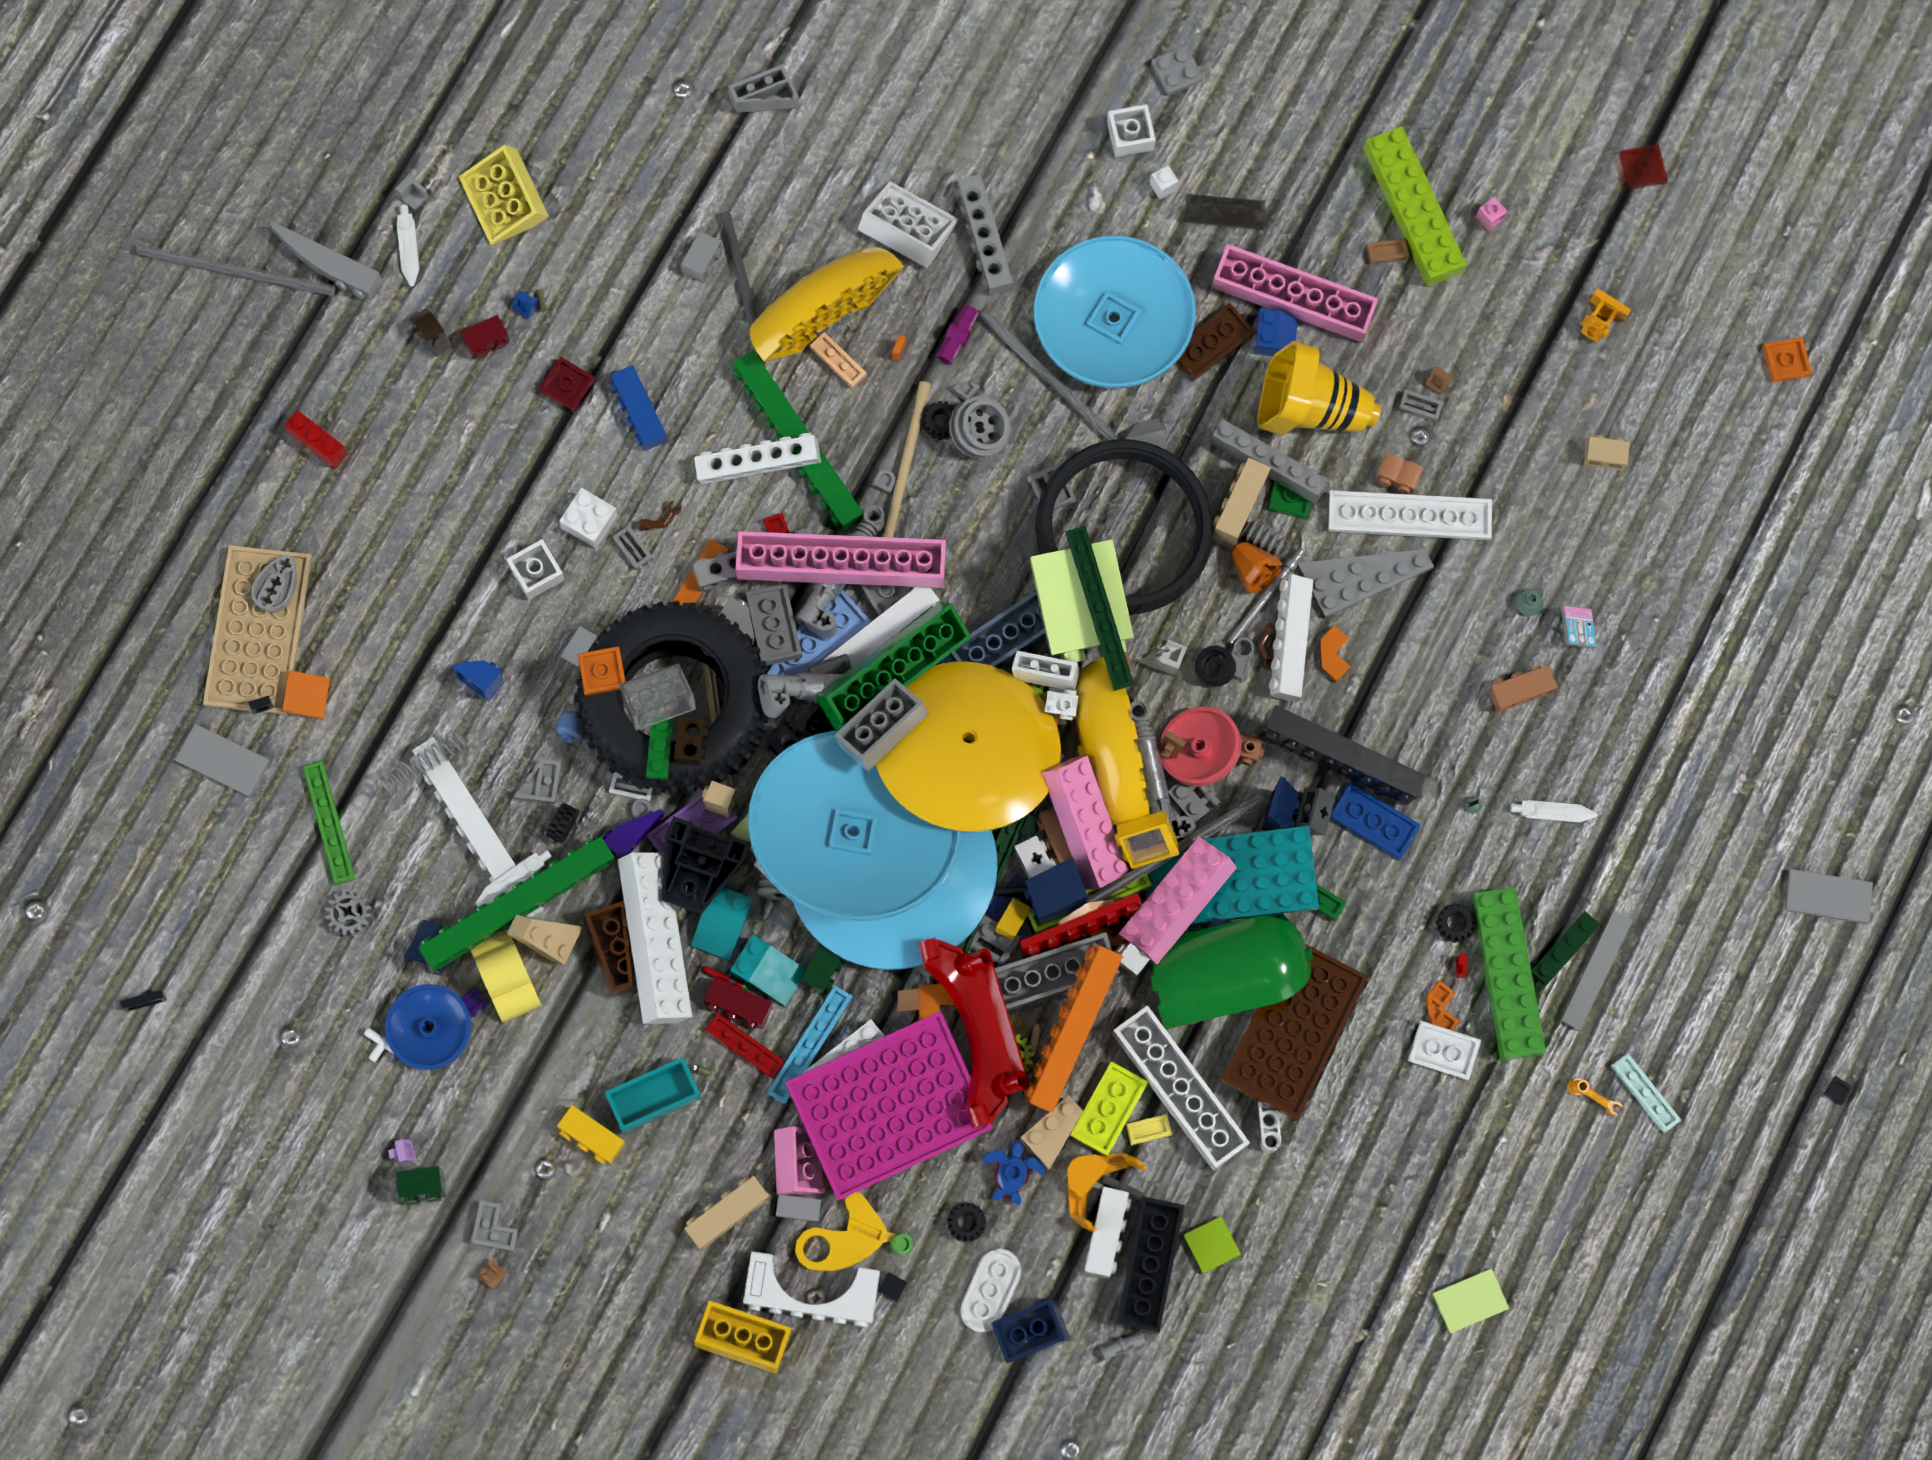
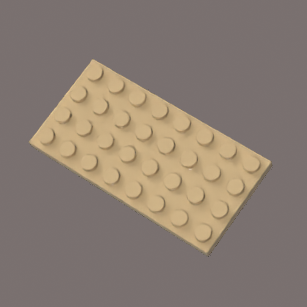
M229 545L203 701L204 706L252 711L248 703L249 701L269 695L274 708L262 713L288 715V713L281 712L287 672L295 670L312 562L311 554ZM282 555H289L294 559L297 570V582L291 602L282 611L276 613L265 612L257 607L252 598V585L268 564ZM287 561L286 564H281L283 567V571L286 567H291L289 561ZM278 579L276 582H272L274 588L272 591H267L269 594V598L267 600H262L264 602V606H266L267 603H272L270 600V596L272 594H277L275 591V587L277 585L281 586V583L279 581L280 579Z

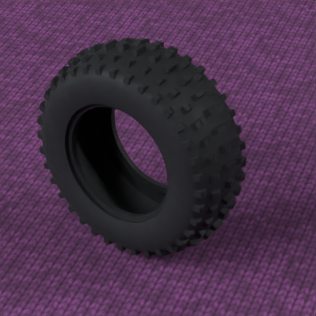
M663 601L658 602V604H652V608L649 609L647 605L641 606L635 614L632 611L627 612L623 616V621L619 622L616 619L609 625L610 631L604 630L597 638L599 643L594 642L588 650L590 652L619 646L626 687H628L634 675L641 668L656 659L667 656H685L707 664L716 673L724 686L725 699L722 709L715 721L708 727L707 739H703L702 747H706L705 760L701 759L700 766L675 763L676 741H671L668 780L646 778L650 736L639 730L624 711V698L627 688L585 696L580 672V679H577L576 682L577 686H580L577 688V694L579 695H575V702L578 703V710H580L576 712L577 718H583L581 719L583 726L580 727L582 735L586 734L588 739L591 740L587 743L589 749L596 748V751L599 753L596 757L600 763L606 761L610 766L609 772L611 774L617 771L618 774L623 775L622 781L628 783L630 780L633 784L637 783L638 789L643 790L645 786V789L652 788L653 793H665L668 790L669 795H677V793H681V790H685V794H690L697 791V787H700L703 791L706 785L710 786L711 781L722 783L726 780L725 775L728 773L731 776L740 770L738 766L740 763L745 765L752 758L750 751L755 753L757 747L759 748L761 745V741L758 738L762 739L764 733L767 732L768 726L765 724L768 723L769 718L762 710L758 691V680L762 674L766 675L767 663L766 661H760L758 658L760 648L751 646L750 636L747 633L742 635L743 632L739 629L738 623L734 622L731 625V621L726 619V615L721 613L718 616V613L715 611L711 613L712 608L706 606L704 609L703 606L699 605L696 608V603L683 602V605H680V601L667 602L665 606ZM703 650H705V651H706L708 654H710L711 656H709V655L706 656V655L703 653ZM688 748L685 751V754L688 756H693L696 753L694 748Z

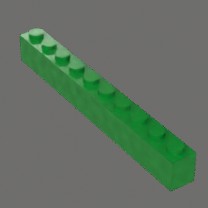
M754 350L733 362V375L738 381H742L744 384L743 389L747 396L753 397L755 408L759 413L763 412L766 417L764 420L769 429H774L777 433L775 435L777 441L782 437H791L793 439L799 438L800 434L809 433ZM795 447L793 449V455L799 454L802 450V447ZM819 448L821 463L801 466L797 469L802 478H807L810 484L808 486L814 495L818 494L821 500L819 502L824 511L828 510L832 515L830 519L836 528L840 527L843 532L860 522L863 518V512Z
M602 837L589 839L584 843V847L579 850L577 848L571 850L566 854V858L561 861L559 859L553 861L548 865L549 868L543 872L539 870L530 876L531 879L525 883L523 881L518 882L512 887L513 890L506 894L504 892L500 893L494 898L492 903L480 905L476 908L475 913L470 916L468 914L462 916L454 926L450 927L448 925L439 931V935L434 938L428 937L420 943L421 946L418 947L419 953L432 973L511 926L516 915H529L614 863V856Z

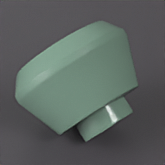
M1525 589L1516 597V607L1523 615L1535 616L1543 608L1542 596L1533 589Z

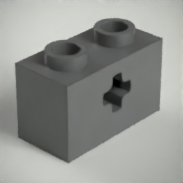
M1304 788L1294 827L1309 826L1310 835L1326 836L1335 796L1321 788Z

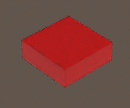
M783 513L763 519L767 533H789Z

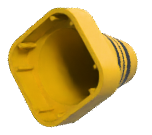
M1292 341L1275 353L1268 364L1257 415V427L1282 436L1294 428L1361 432L1366 426L1374 427L1380 416L1381 406L1378 403H1374V395L1320 363L1318 348Z

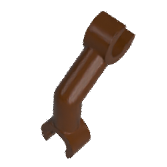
M674 500L671 501L668 505V511L662 520L641 519L640 530L648 531L656 528H666L674 515L680 514L682 506L678 510H672L671 507L674 504Z
M1270 622L1257 642L1258 650L1263 658L1262 666L1265 670L1268 669L1266 661L1274 659V657L1270 656L1266 647V643L1275 629V625Z

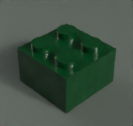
M440 1166L396 1172L398 1198L403 1203H407V1206L418 1205L422 1200H428L429 1203L440 1202L441 1198L446 1197L444 1171Z

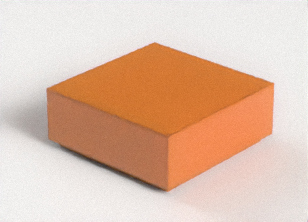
M898 336L892 350L891 358L899 362L906 346L907 337Z

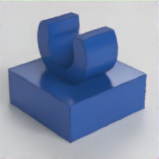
M520 290L515 296L512 309L529 319L534 313L538 298H532L529 296V292L524 293Z

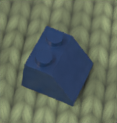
M423 920L404 958L430 970L419 953L418 947L421 946L420 943L428 937L434 938L439 935V931L444 926ZM448 964L434 973L442 976Z

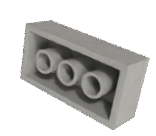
M894 679L834 736L840 748L866 771H869L928 716V712L920 699L898 680Z

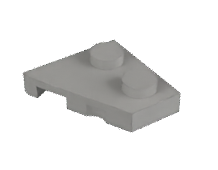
M540 759L534 771L526 778V782L521 789L516 792L515 798L556 804L562 762Z

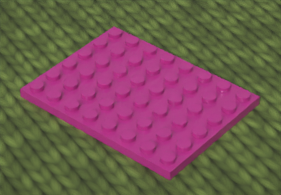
M941 1011L785 1081L837 1200L843 1199L993 1129L991 1123L978 1128H972L965 1104L971 1078Z

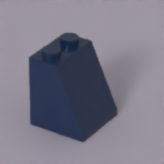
M1073 858L1026 880L1025 888L1023 889L1026 901L1030 900L1032 904L1030 908L1031 915L1034 920H1038L1039 925L1068 916L1085 905L1088 899Z

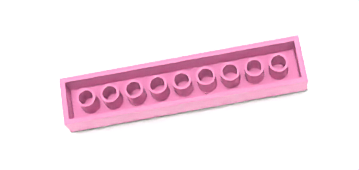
M738 531L737 579L944 588L946 540Z

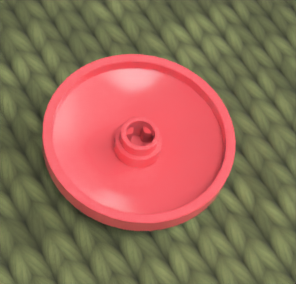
M1195 707L1178 714L1168 723L1161 735L1159 746L1168 731L1186 741L1176 759L1172 756L1168 760L1161 756L1163 752L1161 749H1159V754L1168 774L1176 781L1188 786H1206L1221 780L1234 768L1241 753V735L1236 724L1226 713L1212 707Z

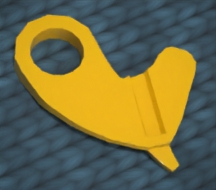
M855 1192L845 1200L849 1211L847 1231H833L816 1227L806 1230L797 1239L795 1253L799 1263L808 1270L833 1272L851 1267L863 1261L881 1247L883 1243L890 1242L895 1234L887 1231L882 1220L861 1193ZM812 1237H822L830 1245L829 1255L821 1262H812L804 1255V1244Z

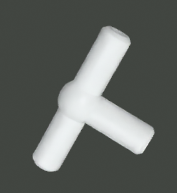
M370 1028L366 1029L364 1035L377 1043L369 1056L370 1060L376 1062L384 1049L393 1053L386 1037H382Z

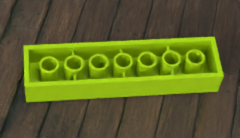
M1403 126L1366 139L1363 147L1364 153L1401 233L1406 238L1407 246L1426 287L1463 274L1467 263Z

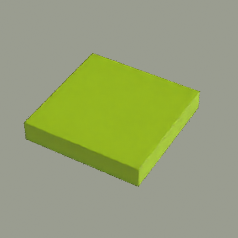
M1222 1216L1183 1235L1202 1274L1241 1255Z

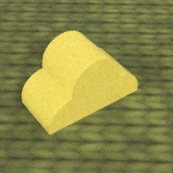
M508 929L497 933L471 949L478 970L502 1023L542 1006L512 937L507 934Z

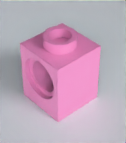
M1493 197L1479 208L1475 218L1489 232L1504 220L1507 210Z

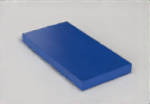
M1349 782L1330 816L1332 821L1399 861L1421 827V824Z

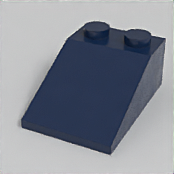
M1280 776L1273 789L1261 830L1270 831L1293 828L1295 820H1292L1293 812H1298L1301 801L1297 800L1299 793L1284 777Z
M1048 1299L991 1322L1006 1364L1071 1340L1056 1299Z

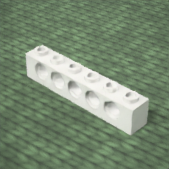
M811 433L800 434L799 438L793 439L791 437H782L777 442H771L770 440L761 441L759 445L755 446L744 444L739 446V449L734 450L732 448H723L718 453L702 452L700 456L694 457L697 480L702 485L821 463L818 439L811 435ZM797 446H801V452L797 455H793V449ZM776 450L782 451L779 458H773V453ZM756 454H762L760 461L753 462V457ZM737 457H741V463L738 466H734V460ZM722 461L721 467L715 470L713 468L715 462Z

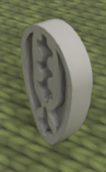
M282 555L268 564L257 576L252 585L251 595L259 609L268 613H276L289 605L297 582V570L294 559L289 555ZM287 561H289L291 567H286L283 571V567L281 564H286ZM278 579H280L279 581L281 583V586L277 585L275 587V591L277 594H272L270 596V600L272 603H267L266 606H264V602L262 600H267L269 598V594L267 591L273 590L274 585L272 582H276Z

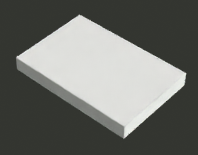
M1420 1020L1407 1061L1469 1080L1481 1039Z

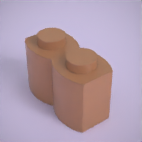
M1386 453L1376 479L1383 486L1390 487L1391 485L1397 487L1401 493H1414L1423 467Z

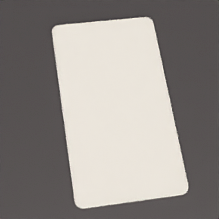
M580 626L561 657L579 666L577 654L588 652L597 635Z

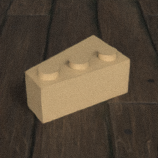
M516 915L507 934L546 959L565 965L583 927L568 922Z
M1069 1095L1055 1107L1053 1113L1049 1112L1020 1138L1021 1143L1028 1151L1043 1163L1047 1172H1049L1083 1112Z

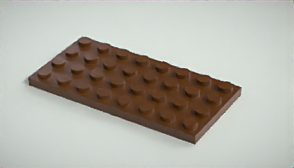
M1307 944V948L1312 950L1314 959L1310 961L1311 974L1309 980L1292 997L1276 1004L1257 1008L1221 1079V1082L1295 1121L1299 1119L1368 978L1367 975Z

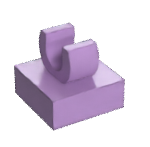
M401 1139L395 1141L396 1148L388 1150L390 1159H398L401 1163L416 1161L412 1140Z

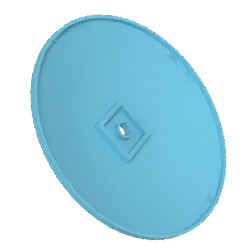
M838 731L816 734L793 744L780 753L764 770L754 788L749 806L748 831L750 843L761 869L774 886L786 897L812 912L847 921H872L893 917L916 907L930 897L944 882L952 869L960 844L961 831L930 824L905 809L884 785L876 765L869 771H866L840 748L834 736ZM850 829H854L859 834L853 837L850 836L847 833V831Z
M850 829L847 831V833L853 837L859 834L854 829ZM961 831L957 856L944 882L922 903L893 917L872 921L839 920L822 916L798 905L794 901L792 902L810 933L824 947L847 961L860 966L884 970L906 969L924 965L918 942L936 938V940L959 946L975 930L985 915L993 897L997 878V853L992 831Z

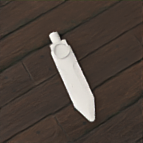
M401 205V215H397L401 270L409 285L413 287L419 272L415 222L412 214L408 212V205Z
M1528 800L1522 801L1521 804H1511L1510 806L1511 812L1520 813V817L1580 823L1596 818L1598 815L1596 812L1580 804Z
M546 850L539 856L535 853L524 859L485 887L476 902V906L479 907L484 903L490 904L500 893L504 892L506 894L513 890L512 887L518 882H526L533 873L545 867L544 862L552 857L551 854Z

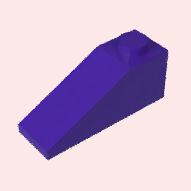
M659 809L619 825L613 831L610 829L603 836V840L611 853L617 859H620L634 851L644 840L646 834L651 832L662 820L664 812Z

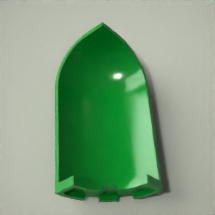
M1257 916L1182 934L1157 965L1151 960L1148 961V964L1152 965L1153 975L1150 976L1153 991L1157 992L1160 1004L1157 1007L1166 1030L1284 1001L1295 995L1305 986L1311 974L1310 961L1314 959L1311 948H1307L1302 934L1294 925L1277 917Z

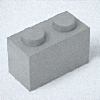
M699 231L681 264L682 272L704 282L706 277L711 276L715 260H719L723 253L721 241Z

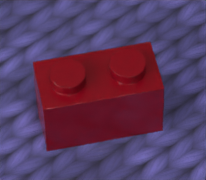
M498 314L461 331L462 338L473 359L477 357L483 358L490 351L502 349L510 342Z

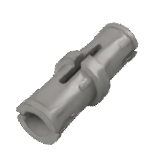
M1139 1331L1125 1338L1120 1337L1117 1339L1118 1341L1100 1347L1106 1361L1122 1353L1125 1355L1128 1351L1145 1345V1340Z

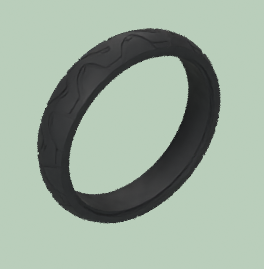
M1131 439L1099 442L1078 451L1057 468L1046 483L1036 512L1035 530L1039 552L1041 555L1058 551L1052 527L1054 505L1064 486L1077 473L1093 464L1112 459L1137 460L1157 467L1169 475L1187 496L1195 517L1196 542L1189 564L1176 579L1151 593L1125 596L1129 615L1151 612L1172 603L1191 588L1204 570L1212 548L1214 533L1210 502L1204 487L1194 472L1176 455L1166 449L1148 442Z

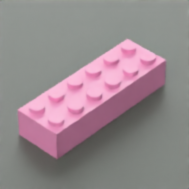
M1088 756L1071 758L1042 772L1071 856L1075 861L1085 890L1101 888L1129 873L1121 848L1116 843L1115 831Z
M1198 837L1119 932L1120 936L1127 943H1132L1157 965L1237 867L1227 855L1201 837Z

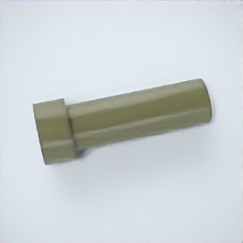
M537 289L539 311L545 312L548 309L547 305H545L542 289Z

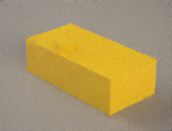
M709 1301L695 1339L694 1347L777 1374L791 1334V1328Z

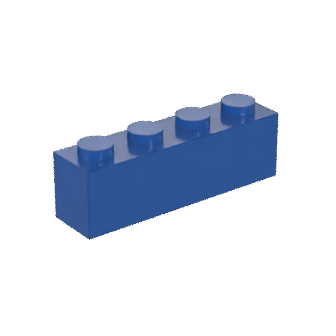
M631 365L611 374L612 382H609L613 393H618L620 397L618 400L619 406L622 411L626 410L628 414L626 420L630 429L634 428L637 433L634 437L638 446L642 445L644 450L647 451L667 442V435L634 366Z

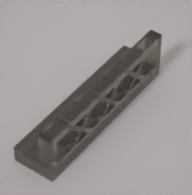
M1196 194L1185 195L1184 222L1263 229L1265 201Z

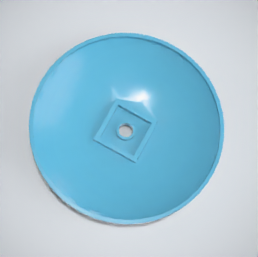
M1126 236L1092 238L1076 244L1063 252L1044 273L1034 302L1036 332L1048 356L1058 367L1075 379L1103 388L1133 387L1147 383L1164 374L1185 352L1195 325L1196 308L1193 291L1180 266L1156 246ZM1116 314L1120 320L1118 322H1111L1108 317Z

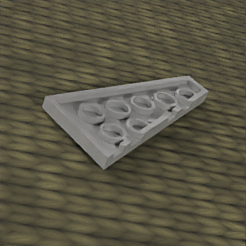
M1425 549L1297 563L1302 577L1313 579L1312 596L1324 619L1434 568Z

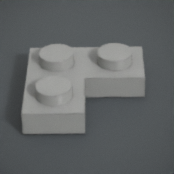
M480 1200L471 1244L514 1252L519 1230L498 1226L502 1205Z

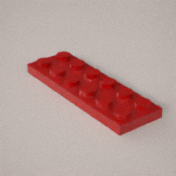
M1138 893L1021 940L1020 947L1023 957L1041 954V951L1046 949H1056L1061 946L1060 943L1067 940L1068 942L1076 941L1080 938L1079 935L1084 933L1093 934L1099 930V927L1105 924L1112 926L1118 923V919L1122 917H1133L1141 907V899Z

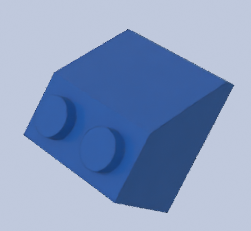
M1260 308L1257 317L1254 354L1273 356L1290 342L1296 341L1298 320L1281 310Z
M485 660L455 663L452 666L456 678L488 702L504 684L503 674L500 672L501 668L494 662L489 664Z

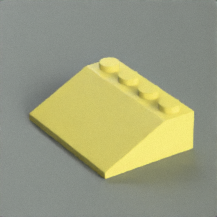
M503 145L459 176L490 245L531 229L549 217L516 148Z

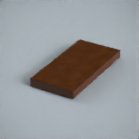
M1228 303L1193 330L1190 342L1177 363L1195 381L1254 336L1256 332L1234 306Z

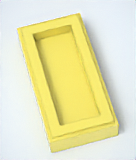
M1167 1114L1125 1125L1131 1146L1173 1135Z

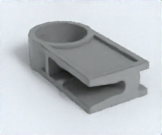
M1248 638L1238 639L1233 646L1231 654L1236 662V672L1233 678L1240 681L1245 679L1254 651V645ZM1242 642L1250 646L1251 652L1248 655H1241L1237 652L1236 645Z

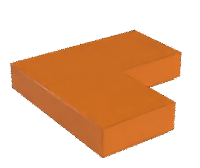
M918 984V989L920 990L919 1020L939 1012L940 1006H955L953 1000L941 984Z

